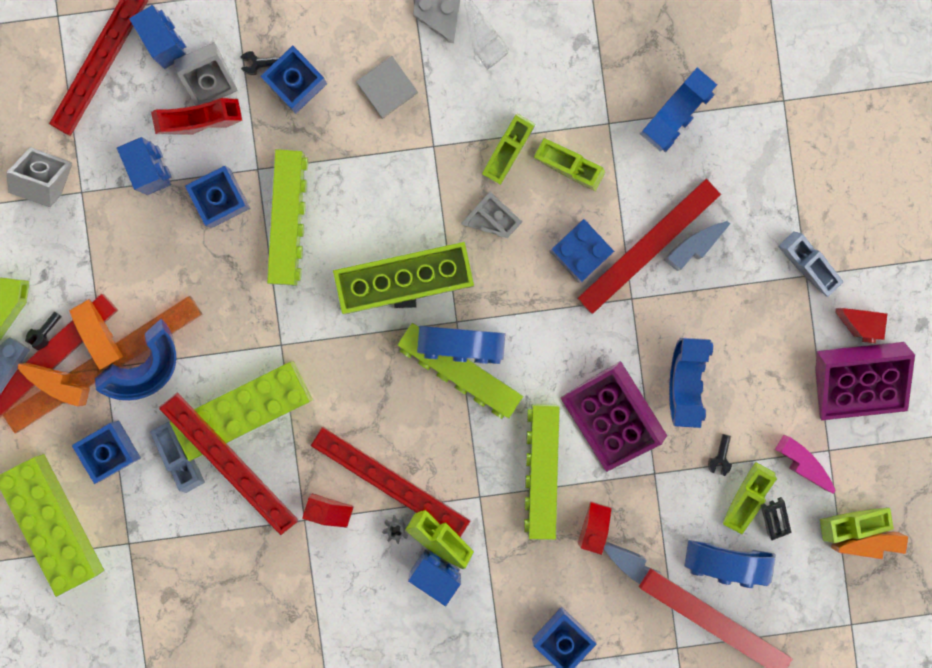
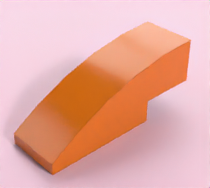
M90 299L69 310L75 326L99 370L124 357L112 339L114 336Z
M30 363L18 364L19 371L48 395L77 407L86 405L90 388L69 383L70 373Z
M887 531L862 539L851 538L832 543L831 548L838 553L883 559L884 551L906 554L908 536L900 532Z

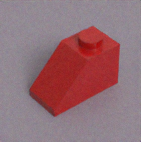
M836 308L835 313L854 337L862 338L864 343L876 344V340H885L888 313Z
M312 493L308 498L302 519L324 526L347 528L354 506Z
M590 501L578 540V545L581 549L602 555L609 533L612 508Z

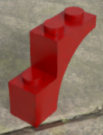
M219 98L196 106L177 109H156L151 112L155 134L193 135L206 128H227L243 121L239 100L232 98Z

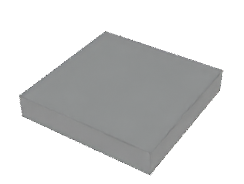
M393 56L356 81L382 119L418 94V91Z

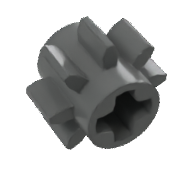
M393 515L391 522L385 520L384 524L388 528L384 529L382 533L388 534V542L394 539L399 544L401 537L408 538L407 533L404 532L408 526L404 524L405 517L400 520L396 519V516ZM400 526V532H392L393 527Z

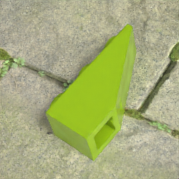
M0 277V341L27 303L29 281Z

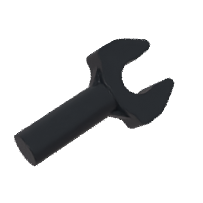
M248 51L241 55L240 58L243 61L251 60L253 64L250 67H242L241 70L248 75H256L260 67H270L280 57L258 58L253 51Z
M54 311L40 329H30L28 331L25 342L32 345L36 350L46 347L49 343L47 334L62 316Z
M722 434L718 455L715 458H709L708 467L711 473H715L718 463L722 464L721 475L726 476L730 472L732 464L726 459L731 439L730 435Z

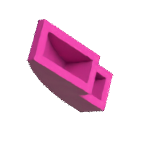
M783 435L775 450L793 460L789 469L834 494L836 491L835 487L818 460L803 445L793 438Z

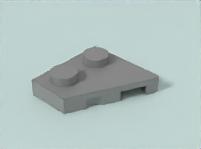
M415 0L413 17L427 24L430 29L444 36L450 43H454L460 0Z
M489 192L461 224L508 238L523 221L493 193Z

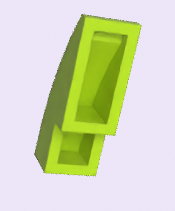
M518 113L515 114L482 174L501 185L536 124Z
M546 138L543 139L534 155V158L593 191L597 190L606 173L602 166L584 159L582 155Z
M757 462L754 463L738 489L723 520V525L741 535L744 533L760 510L761 505L765 503L766 494L777 480L774 471Z
M888 507L856 511L819 519L823 541L831 543L851 538L862 539L894 530L891 509Z
M426 510L415 513L405 529L428 550L461 569H466L474 553L446 523L439 524Z

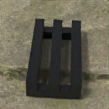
M782 497L777 498L778 502L776 503L772 500L768 506L765 504L761 505L767 534L771 541L792 533L785 501ZM778 508L780 509L784 530L782 531L776 510ZM769 512L772 513L773 522H774V526H775V530H776V533H775V534H774L773 525H772V521H771V517H770V513H769Z

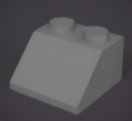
M215 42L174 60L176 73L195 105L208 103L238 91Z
M30 147L7 171L8 193L51 207L62 195L72 162Z

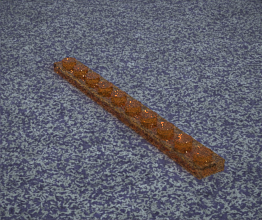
M191 296L186 297L116 342L115 344L124 357L112 364L120 368L150 349L146 344L145 333L160 319L167 324L173 334L202 316L203 314ZM91 358L69 372L71 374L69 383L91 387L95 384V378L107 367L99 370L95 361ZM41 390L3 414L13 432L19 433L65 402Z

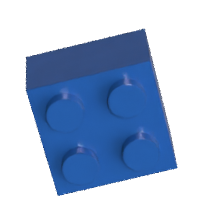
M151 5L129 18L151 57L164 69L173 65L175 59L186 55L184 51L187 47L180 35H177L173 22L162 9L158 11Z
M293 45L261 75L265 83L295 114L327 85L325 78Z
M140 137L116 147L134 190L150 195L172 185L169 180L172 178L167 166H163L160 159L163 158V154L158 145L155 146L151 141L149 142Z
M223 166L185 185L206 227L213 228L251 209L231 169L227 166Z
M583 219L549 252L578 283H581L615 251Z
M120 421L109 423L72 445L94 484L107 479L141 459Z
M424 550L410 570L408 582L446 607L461 585L460 569L451 563L447 565L440 560L441 557L431 551Z
M563 607L532 638L533 646L556 668H575L597 645L594 636Z

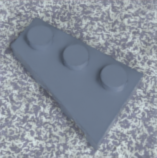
M11 337L0 345V394L18 369V364L22 363L30 351L26 346Z

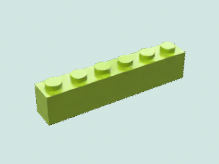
M275 149L268 284L297 286L298 281H301L302 269L298 268L299 259L303 258V246H300V237H304V224H301V217L306 212V202L302 201L303 193L307 192V180L304 179V171H308L309 163L308 157H305L303 151Z
M411 323L398 343V346L401 347L399 351L409 358L412 355L418 358L420 366L427 370L433 368L438 372L436 374L437 377L446 383L448 380H451L456 384L455 389L465 395L469 392L475 396L473 400L483 407L485 404L493 408L491 412L499 418L503 419L504 416L508 419L524 397L523 395L468 359L467 362L453 361L451 356L438 355V359L424 358L423 353H417L419 326Z
M531 404V409H527V422H531V431H527L526 444H530V453H526V466H530L529 475L525 476V488H529V497H525L524 508L528 511V519H524V532L528 533L529 539L556 540L559 405Z

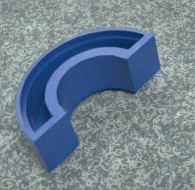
M697 67L652 118L640 135L658 151L661 152L663 150L666 153L681 134L678 131L680 127L686 128L694 118L691 116L692 113L702 102L706 105L715 94L712 91L718 84Z
M162 319L145 333L146 344L151 350L150 356L145 363L130 369L119 368L114 364H110L95 378V387L99 393L113 399L130 401L148 397L165 386L175 370L177 356L173 335Z
M419 326L417 353H423L424 358L438 359V355L451 356L453 361L467 362V358H475L474 363L500 364L501 360L504 359L506 333Z
M680 338L676 343L671 362L669 382L670 414L672 423L676 427L701 428L702 421H705L706 409L703 408L701 400L703 392L701 376L702 372H705L709 356L713 354V342L710 339Z
M688 540L684 566L690 569V573L693 575H706L717 578V582L721 584L731 585V582H737L742 587L753 588L754 585L769 586L772 583L776 555L757 550L752 552L728 550L710 543Z

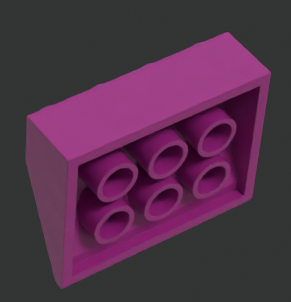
M905 342L817 351L815 373L821 421L908 411L915 362L914 352Z
M621 361L603 370L560 398L606 472L662 445L668 436Z

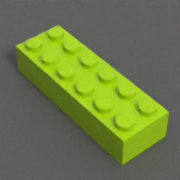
M465 242L333 270L341 311L344 315L474 287Z
M291 361L194 410L225 443H228L313 401V398L295 362ZM169 421L188 461L203 455Z
M45 454L33 457L0 474V490L55 597L105 571Z

